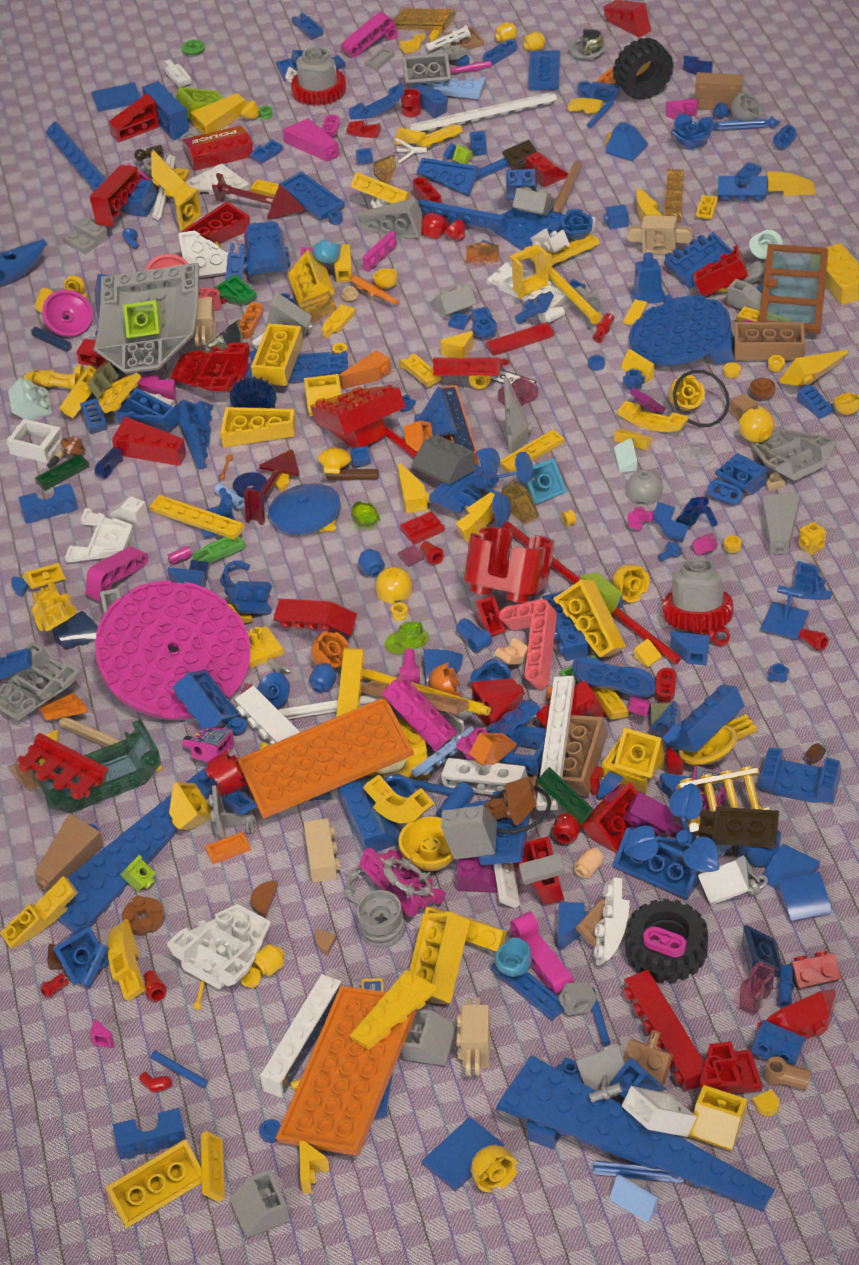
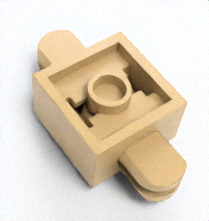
M644 216L642 226H630L628 228L627 239L630 242H642L643 254L650 252L657 255H666L667 253L673 255L672 252L677 248L678 243H690L692 241L693 229L691 227L677 226V216Z
M212 297L199 298L196 329L191 338L194 339L195 346H207L215 339L216 323Z
M467 998V1005H462V1014H457L458 1059L463 1061V1068H466V1076H471V1068H475V1076H480V1068H490L489 1005H481V998H476V1005H472V998Z

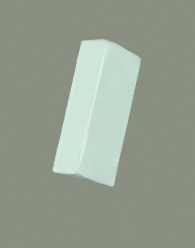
M632 438L614 446L619 473L637 471V458Z

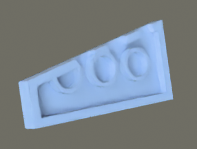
M481 77V80L467 78L464 81L452 78L451 81L422 84L439 90L444 96L480 99L486 84V77Z
M472 726L411 770L415 777L421 773L425 776L434 769L433 764L438 766L447 760L445 755L448 754L451 757L459 751L456 743L461 737H466L471 733L474 728Z

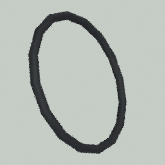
M691 370L682 374L676 381L673 390V401L678 413L684 415L677 403L676 392L679 383L688 375L703 373L713 377L721 385L726 397L725 410L718 420L709 424H699L690 419L687 422L697 427H711L720 423L727 415L730 405L729 393L724 383L715 374L705 370Z
M533 786L534 790L543 794L547 800L546 810L541 817L528 826L509 830L497 828L496 832L502 834L520 833L541 823L550 812L552 802L549 794L542 788ZM506 789L494 795L489 801L502 796L503 793H506Z

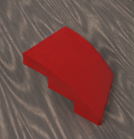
M731 1041L709 1044L699 1083L701 1088L705 1085L727 1093L762 1091L763 1085L751 1049L734 1051Z

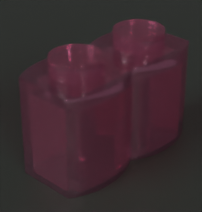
M520 377L511 384L521 406L534 401L538 397V386L526 377ZM504 386L498 390V401L505 405Z
M759 962L752 968L750 977L742 983L740 988L739 1009L752 1015L761 1009L763 999L768 997L773 990L774 967Z

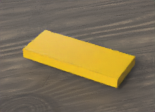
M635 299L623 320V324L632 326L637 319L639 320L648 302Z

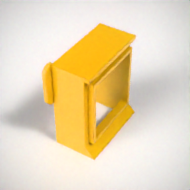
M538 244L509 256L512 261V290L518 295V298L522 299L524 296L549 285L548 269L552 266V255L547 253ZM535 255L536 274L523 279V264L520 261Z
M620 736L602 763L604 773L602 780L608 772H612L623 778L618 785L631 782L637 791L646 794L648 792L649 777L614 767L621 740ZM664 759L658 769L664 768Z

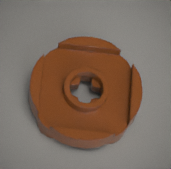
M135 896L124 907L122 920H129L133 935L144 936L146 932L150 931L154 933L161 928L165 920L163 905L150 897ZM147 914L148 917L140 919V915Z

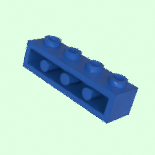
M564 591L544 595L543 599L547 600L557 612L554 641H557L559 654H563L565 661L574 660L578 657H587L588 643L585 640L584 634L577 630L573 620L566 616L561 605L557 604L553 599Z
M564 1057L561 1065L558 1064L556 1069L584 1084L576 1061ZM528 1119L526 1124L528 1140L554 1150L561 1136L558 1130L545 1126V1128L536 1125L537 1122Z

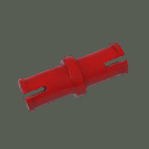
M606 313L602 321L597 325V330L592 336L594 341L598 337L597 343H601L604 336L610 331V326L615 319L614 315L609 319L611 313Z

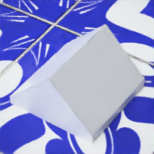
M744 855L719 864L718 871L702 872L698 875L711 905L749 891L746 857Z

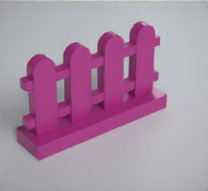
M372 848L365 849L359 866L382 890L390 891L398 897L402 910L409 917L416 916L419 906L426 908L431 903H437L438 905L443 903L446 893L442 889L431 888L434 896L429 894L422 897V895L413 894V897L410 895L407 898L408 894L405 891L391 884L384 874L383 869L385 865L381 858L386 861L395 856L394 859L402 860L403 855L401 851L391 849L388 853L378 854ZM397 863L399 865L397 868L390 867L400 880L399 882L405 886L406 884L409 886L413 883L411 887L415 891L421 890L418 888L419 886L422 888L426 886V882L421 881L418 883L419 875L410 868L407 870V868L402 867L399 870L400 863ZM429 877L428 881L432 885L433 880Z

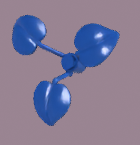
M483 448L478 450L476 454L484 474L476 475L474 484L477 489H486V492L497 494L493 497L492 505L496 526L500 528L511 515V504L507 496H502L501 492L491 488L496 485L498 478L517 474L520 482H528L533 475V463L527 452H519L515 458L517 471L496 475L498 472L497 468L500 466V456L494 448Z
M689 783L676 790L670 797V811L676 817L682 816V823L684 825V830L677 833L676 839L655 837V831L652 827L640 826L634 829L627 837L624 853L636 860L648 861L655 857L658 852L659 845L657 841H666L679 844L686 849L683 853V860L689 868L699 872L718 871L719 862L716 844L708 837L696 838L695 835L689 832L690 828L686 822V817L696 819L702 811L703 801L698 787L694 783Z

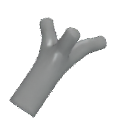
M273 658L267 661L268 665L275 672L290 673L291 671L286 666L280 665Z

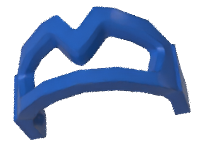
M242 561L229 562L224 567L220 578L222 587L235 588L236 584L230 580L228 573L239 568L248 571L250 565Z

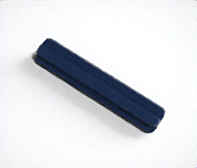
M34 326L31 329L32 336L66 352L72 348L69 341Z

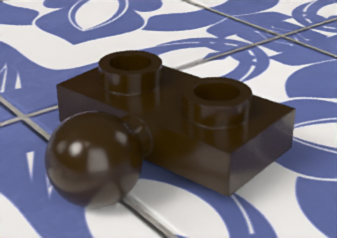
M162 145L146 148L147 150L137 149L134 157L137 161H143L147 156L151 157L153 150L162 157L161 154H164Z

